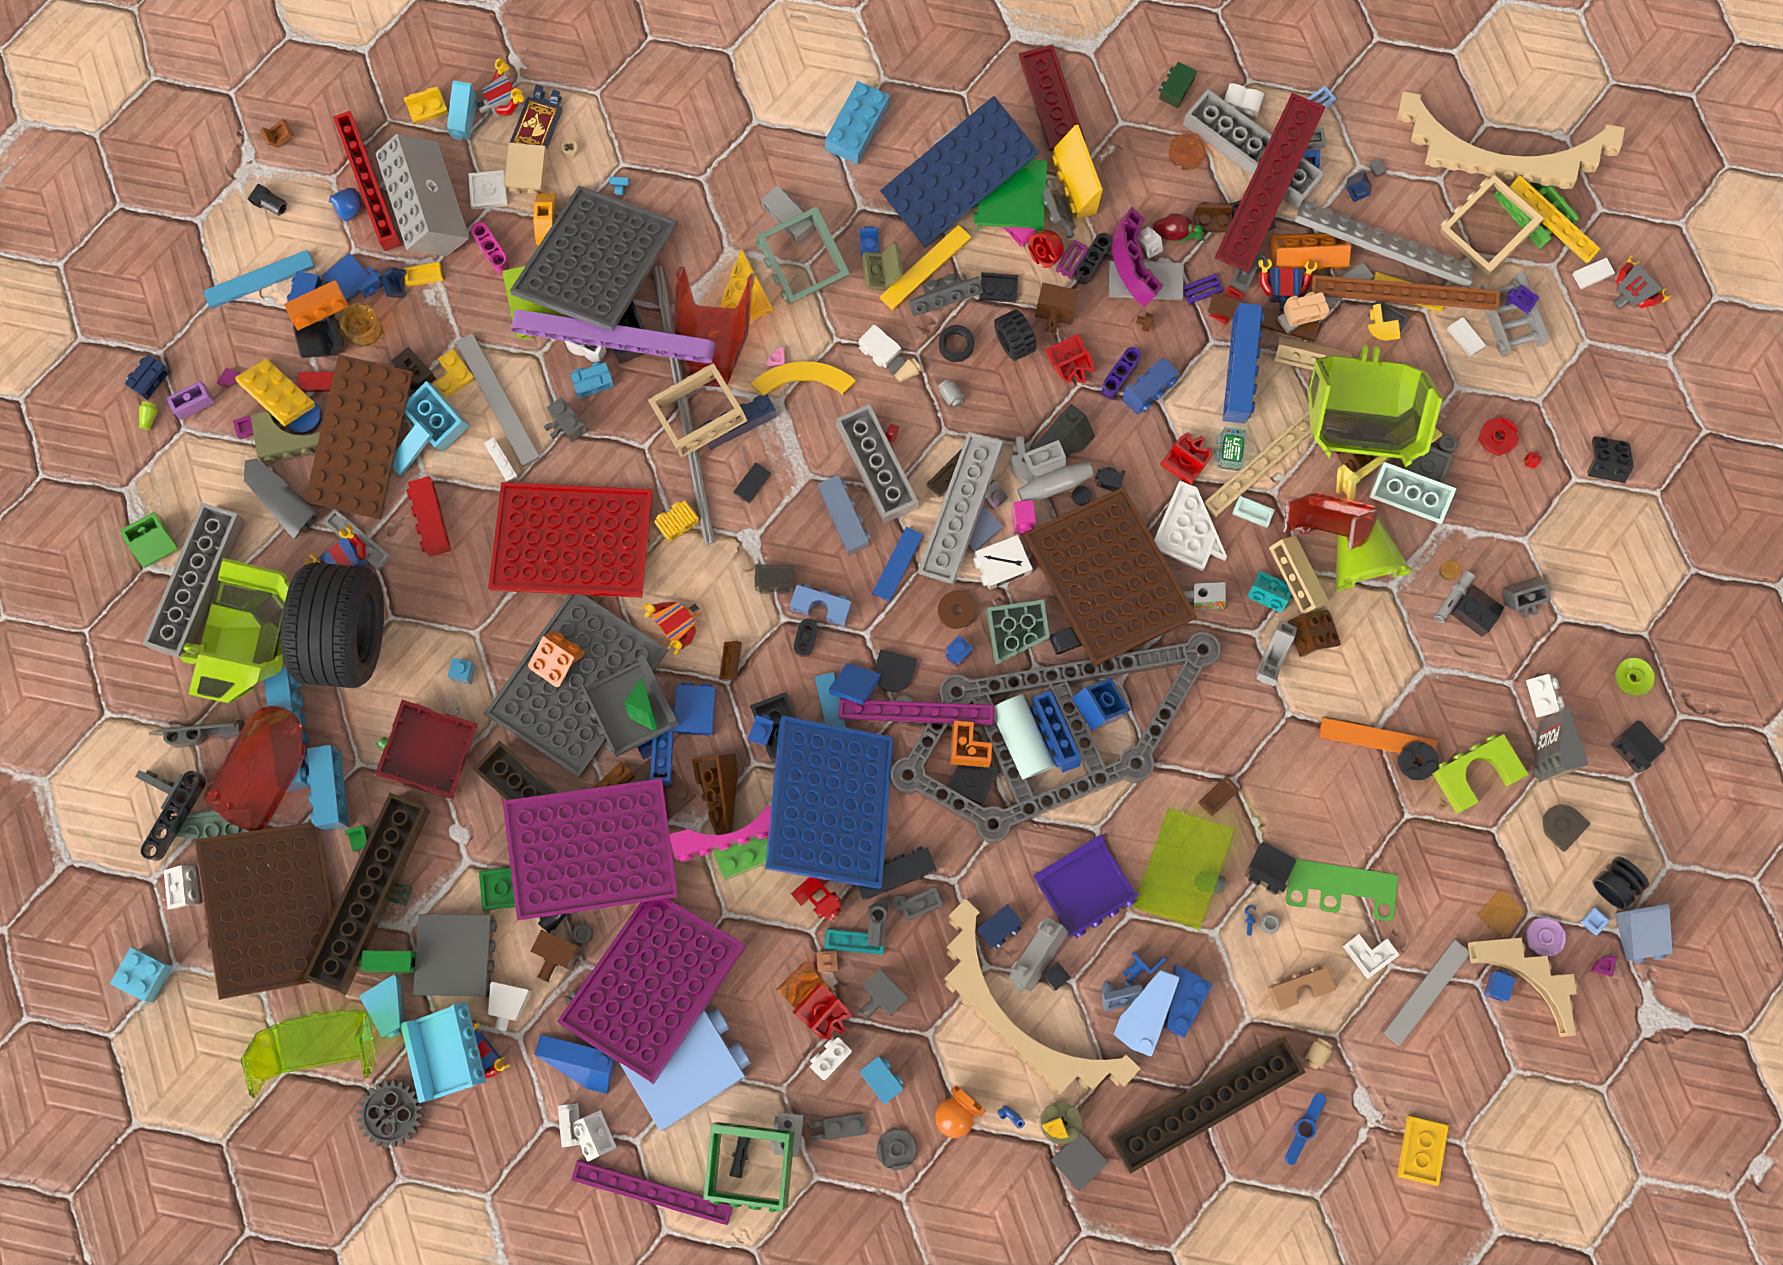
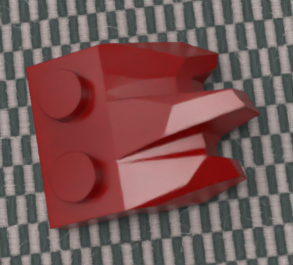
M1079 334L1044 349L1052 368L1060 378L1068 383L1071 382L1072 376H1074L1078 383H1086L1085 370L1089 373L1095 372L1092 357L1089 351L1085 349Z
M1187 432L1180 436L1160 465L1185 483L1192 485L1212 458V449H1204L1202 447L1205 442L1203 436L1192 440L1191 434Z
M820 982L792 1011L819 1038L829 1040L832 1037V1030L839 1034L846 1032L842 1019H850L852 1017L847 1007Z

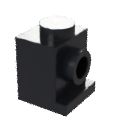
M1103 467L1102 470L1098 469L1095 477L1098 480L1097 487L1111 492L1120 489L1126 471L1122 470L1119 473L1111 467Z

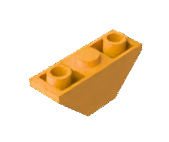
M538 193L534 201L533 220L537 246L540 245L556 220V193Z

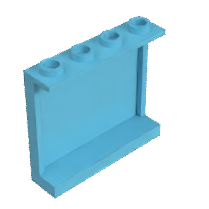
M467 1002L453 1004L447 1009L401 1023L419 1103L431 1101L486 1082Z

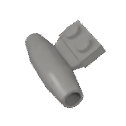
M1058 440L1023 454L1030 473L1037 478L1018 488L1017 491L1021 501L1046 499L1074 488L1094 474L1089 462L1065 466L1066 456Z

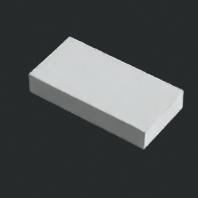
M1605 258L1574 271L1572 275L1580 289H1584L1613 276L1615 272L1608 259Z
M1463 317L1447 328L1469 358L1486 346Z

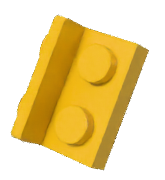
M430 87L423 92L413 93L404 98L414 125L448 114L439 87Z

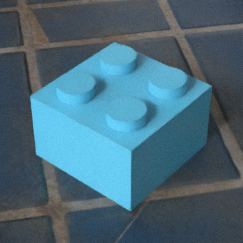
M130 947L110 984L144 1002H154L173 966L141 949Z

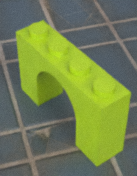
M1494 734L1485 739L1487 743L1483 746L1478 743L1469 748L1470 753L1464 755L1462 752L1452 757L1454 761L1450 764L1447 761L1438 765V770L1433 773L1456 814L1479 802L1466 780V769L1472 760L1489 762L1496 769L1506 787L1529 775L1504 734L1499 737Z

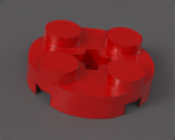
M1492 418L1481 428L1479 442L1488 452L1502 456L1512 451L1519 441L1518 429L1507 418ZM1495 433H1502L1503 440H1498Z

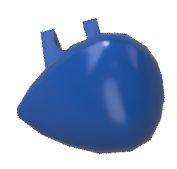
M346 188L334 195H330L328 201L333 204L336 213L343 221L352 220L361 208L360 195L355 188Z

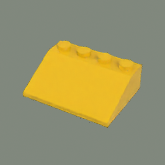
M1075 125L1054 147L1051 161L1053 166L1057 167L1059 182L1063 183V194L1070 202L1069 210L1078 220L1097 214L1103 189L1079 125Z

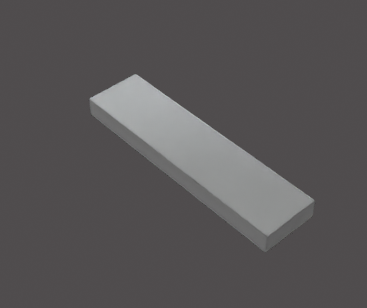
M334 509L322 521L341 539L343 537L339 534L340 529L343 528L345 532H348L345 527L348 524L353 527L352 533H356L366 544L367 562L378 571L391 558L386 551L337 509Z

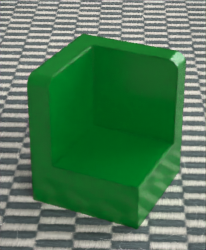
M361 825L344 830L345 835L349 836L352 851L363 850L370 836V829Z

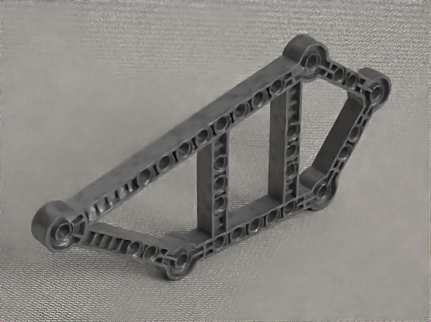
M1198 632L1192 635L1186 643L1121 654L1095 667L1090 660L975 680H969L963 675H950L940 685V703L993 705L990 699L992 697L1048 688L1049 691L1051 690L1081 755V763L1087 775L1034 797L1027 780H1022L994 719V725H981L988 743H992V752L1016 805L1004 810L996 806L983 808L925 774L924 766L949 725L947 723H941L943 726L941 730H934L932 728L933 723L927 724L910 755L897 760L893 765L891 783L898 792L903 794H914L917 792L975 826L976 833L980 839L993 844L1005 839L1011 827L1122 780L1131 783L1142 782L1153 771L1154 760L1152 754L1201 669L1211 667L1219 658L1221 652L1219 641L1210 633ZM1198 647H1203V648H1205L1206 654H1205V655L1200 654V653L1198 652L1197 648H1198ZM1122 661H1130L1131 667H1124ZM1103 664H1111L1113 670L1106 671L1103 668ZM1183 664L1137 745L1124 750L1118 762L1105 767L1086 722L1073 700L1074 696L1068 684ZM1090 666L1093 668L1094 673L1087 674L1084 668ZM1073 670L1075 676L1072 678L1067 677L1065 671ZM1046 674H1055L1056 680H1048ZM1034 676L1037 679V683L1030 684L1027 678ZM1014 679L1018 682V686L1011 687L1008 681ZM997 683L1000 689L993 691L989 685ZM954 689H958L961 691L962 695L960 697H954L951 694V691ZM1063 706H1072L1073 712H1065ZM1160 712H1167L1169 715V719H1162L1160 717ZM1078 722L1081 725V729L1078 731L1073 730L1071 723ZM1150 728H1157L1159 735L1153 736L1150 733ZM999 734L1003 740L1000 743H996L992 740V736ZM929 738L932 740L933 745L925 747L922 741ZM1086 740L1089 743V747L1082 748L1079 745V741ZM1000 753H1009L1010 759L1007 761L1002 760ZM1132 760H1137L1140 763L1139 769H1134L1131 766ZM1012 769L1016 770L1018 772V777L1014 779L1010 778L1008 776V771ZM909 771L914 777L911 780H905L902 776L903 773ZM1102 775L1105 783L1098 784L1095 781V776ZM1085 783L1087 791H1080L1077 788V784ZM1061 790L1068 791L1069 798L1062 799L1059 792ZM945 791L947 798L945 800L938 799L936 796L937 792ZM1045 797L1049 798L1052 805L1045 807L1041 800ZM955 801H962L964 808L957 810L954 808L953 803ZM1024 806H1032L1034 813L1026 814L1023 809ZM995 820L998 823V828L990 829L987 825L988 821Z

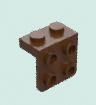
M1328 610L1304 613L1287 621L1288 624L1297 627L1294 642L1299 657L1307 656L1317 650L1334 648L1341 645L1333 618Z

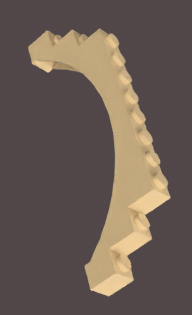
M1403 92L1396 119L1404 123H1414L1411 142L1418 145H1429L1425 160L1426 165L1444 167L1453 171L1462 170L1471 174L1480 173L1489 177L1495 175L1507 180L1516 179L1520 175L1528 183L1534 182L1543 186H1557L1561 189H1573L1577 180L1578 170L1586 173L1595 172L1599 165L1601 154L1617 156L1622 147L1625 127L1606 124L1604 130L1598 135L1571 149L1541 156H1511L1486 151L1453 135L1437 122L1426 109L1420 99L1421 94Z
M965 898L949 915L951 919L949 923L956 930L960 928L962 931L946 947L948 950L947 955L954 961L958 959L960 963L944 978L946 981L944 985L952 993L956 991L961 996L959 1000L966 1007L970 1005L976 1010L973 1014L980 1021L985 1019L990 1024L988 1026L989 1030L996 1036L1000 1034L1004 1038L1002 1042L1010 1050L1014 1048L1019 1053L1017 1057L1025 1065L1028 1062L1034 1067L1031 1071L1040 1079L1043 1076L1048 1081L1046 1085L1054 1093L1057 1091L1062 1093L1076 1077L1079 1078L1077 1082L1085 1090L1088 1088L1093 1090L1108 1073L1111 1075L1109 1079L1117 1087L1119 1084L1125 1087L1141 1069L1126 1054L1120 1059L1091 1060L1059 1053L1026 1035L1005 1015L991 995L978 961L975 926L976 916L980 912Z

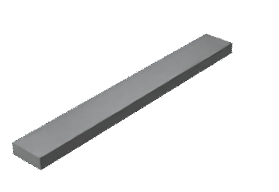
M471 333L457 340L456 343L523 467L540 459L474 335Z

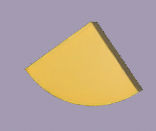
M1061 1117L1042 1124L1043 1129L1049 1135L1055 1138L1068 1137Z

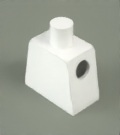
M491 982L488 1015L497 1017L494 1029L507 1031L509 1020H520L531 995V990Z

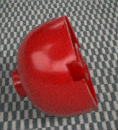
M1041 230L1029 237L1030 245L1028 246V251L1035 263L1039 264L1040 262L1042 265H1045L1043 268H1050L1062 258L1064 244L1060 236L1054 231Z

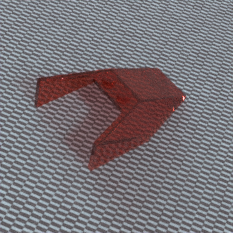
M681 266L676 271L675 334L707 339L716 343L712 363L683 360L687 377L714 363L723 380L728 385L749 334L755 273L749 275L738 306L732 309L697 305L694 302L685 267ZM716 378L703 385L720 387Z

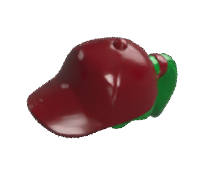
M1171 213L1166 218L1159 219L1153 224V230L1162 239L1184 242L1195 237L1197 241H1204L1202 227L1192 224L1191 220L1185 215Z

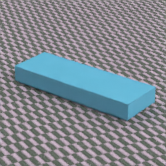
M421 421L415 424L396 450L392 468L399 475H404L433 436L431 431Z

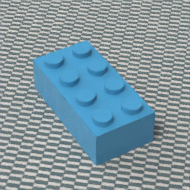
M857 80L825 139L826 150L858 165L890 106V95Z
M332 745L307 748L305 763L309 766L307 782L309 786L311 785L309 801L313 805V812L311 813L312 823L315 824V827L324 831L348 828L349 820L341 751Z

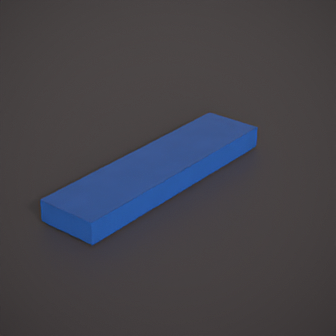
M908 527L905 528L872 592L873 595L890 602L923 538L922 534Z

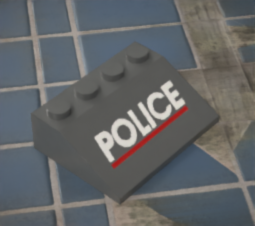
M1569 707L1539 722L1533 761V773L1539 782L1562 777L1589 765Z

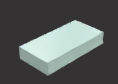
M1239 496L1232 514L1268 528L1275 509Z

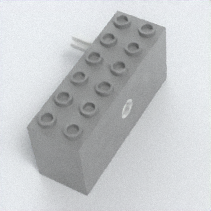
M396 134L375 154L384 179L380 187L384 191H388L406 250L449 256L469 239V235L439 144L435 141Z

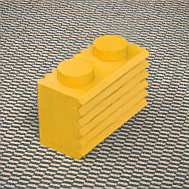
M684 500L683 502L678 501L667 513L659 514L656 517L655 525L668 543H671L698 524L700 520L687 501Z

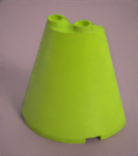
M1364 509L1354 515L1348 513L1341 516L1342 520L1338 523L1336 592L1355 588V582L1392 574L1393 578L1412 574L1410 566L1371 509Z

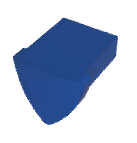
M1320 149L1306 150L1303 158L1312 159V165L1319 169Z

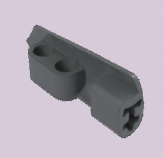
M259 459L245 460L244 482L293 539H296L301 530L306 532L319 518L320 512L305 502L300 495L292 490L291 486Z
M243 720L149 732V735H163L164 741L175 748L201 745L206 740L207 735L219 734L223 740L246 737V727ZM197 731V737L195 739H191L192 733ZM178 733L177 740L172 742V736Z

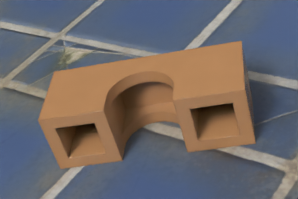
M1319 965L1309 969L1310 973L1303 975L1302 972L1291 975L1292 980L1284 982L1283 979L1272 982L1273 987L1268 988L1276 1011L1299 1004L1296 992L1301 985L1310 989L1313 998L1335 991L1336 988L1328 968L1321 969Z

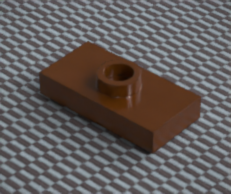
M724 642L719 680H737L742 642Z

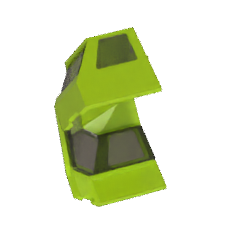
M1368 345L1362 346L1360 358L1330 355L1315 359L1308 391L1310 426L1315 440L1325 451L1329 459L1331 456L1330 451L1401 458L1404 466L1407 467L1413 460L1429 452L1443 398L1428 372L1405 363L1379 361L1380 347L1374 346L1372 360L1366 359L1369 350Z
M226 558L222 559L201 645L186 643L183 649L188 653H183L180 658L188 664L196 663L189 695L230 703L253 692L254 686L281 671L284 662L281 644L282 616L290 585L287 581V576L283 572Z

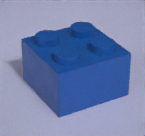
M1111 677L1085 687L1073 697L1091 731L1117 721L1130 711Z

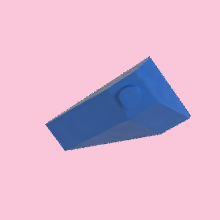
M540 1035L535 1051L537 1057L585 1088L608 1094L616 1060L597 1048Z

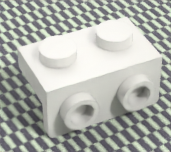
M1547 674L1526 680L1537 718L1563 710L1565 703L1563 697L1558 694L1557 689L1560 687L1556 677L1554 678L1553 675Z
M832 1037L824 1046L826 1050L822 1054L818 1052L811 1059L813 1064L810 1068L823 1080H826L852 1052L839 1037L836 1039Z

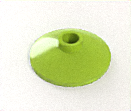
M1626 659L1618 665L1615 672L1617 685L1628 695L1640 696L1646 694L1653 687L1655 680L1654 672L1651 666L1642 659ZM1630 675L1634 676L1635 681H1631Z

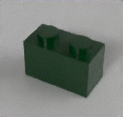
M1177 62L1175 67L1170 68L1167 77H1169L1167 81H1163L1158 90L1161 92L1159 99L1178 108L1191 87L1197 71Z

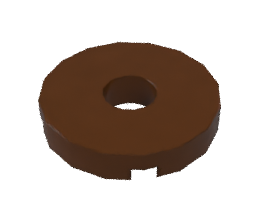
M952 591L945 594L940 599L938 605L940 621L946 627L952 629L967 627L973 621L976 613L973 599L961 591ZM953 606H960L962 612L959 615H955L952 613L951 608Z

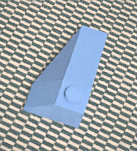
M1160 969L1146 985L1142 993L1134 999L1130 1007L1122 1013L1114 1035L1132 1050L1152 1056L1179 981V976Z

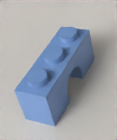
M802 584L801 586L796 585L790 603V611L809 616L810 610L814 605L822 604L828 609L827 622L845 627L852 603L846 596L838 595L836 597L830 595L831 593L826 590L816 591L811 586Z

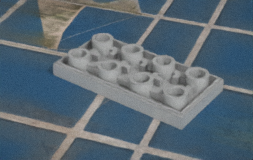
M1110 260L1108 297L1134 298L1120 278L1114 261ZM1143 262L1147 270L1150 269L1158 281L1164 285L1153 299H1183V263Z

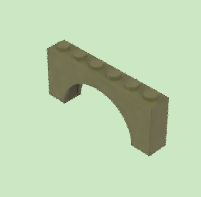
M269 411L250 415L257 457L263 463L271 464L279 459L289 460L298 455L308 456L316 452L320 432L312 435H293L281 430L276 423L275 417Z

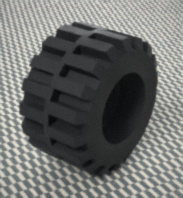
M1014 309L994 320L999 342L1012 360L1017 361L1037 350L1033 330L1019 310Z

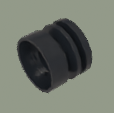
M1619 856L1615 857L1612 863L1607 865V871H1601L1592 882L1594 888L1606 901L1621 910L1627 909L1635 901L1634 895H1641L1642 890L1649 886V881L1644 873L1629 860Z

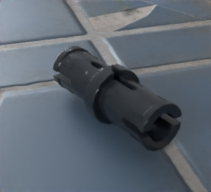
M738 1136L735 1152L732 1153L734 1158L729 1176L742 1178L745 1160H748L747 1151L751 1138Z

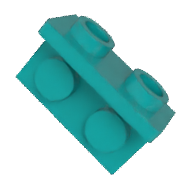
M1259 570L1247 597L1281 613L1289 601L1291 591L1286 582Z

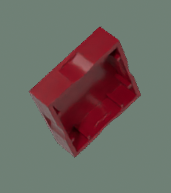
M402 699L392 725L391 735L387 745L384 747L375 775L452 800L478 724L452 715L440 714L430 708Z

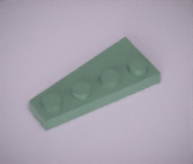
M252 808L189 814L176 836L201 839L253 831ZM177 815L171 816V820H174Z

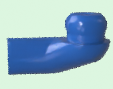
M1002 1106L997 1111L1001 1119L1008 1117L1018 1129L1024 1127L1025 1121L1009 1106Z

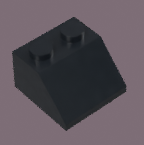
M1473 584L1451 612V615L1483 637L1499 619L1504 607Z

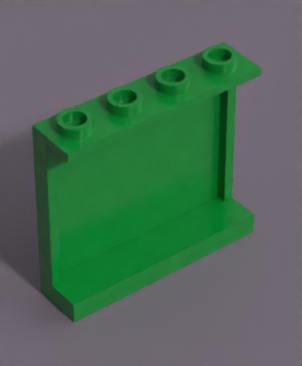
M1031 160L976 206L978 207V213L974 212V224H977V231H979L980 226L1035 229L1036 232L1043 230L1045 209L1043 198L1045 197L1042 191L1046 189L1047 161Z

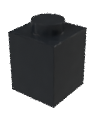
M1059 962L1041 976L1053 991H1056L1071 978Z

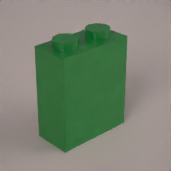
M363 950L362 955L359 957V967H361V971L369 973L415 974L416 952Z

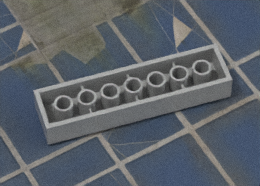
M1209 89L1189 110L1183 122V126L1252 176L1272 136ZM1302 157L1284 199L1299 209L1301 204L1306 201L1320 184L1325 173Z
M201 503L143 641L144 646L179 659L183 653H188L184 651L183 646L186 643L194 644L214 595L222 559H229L244 523V519L238 514Z

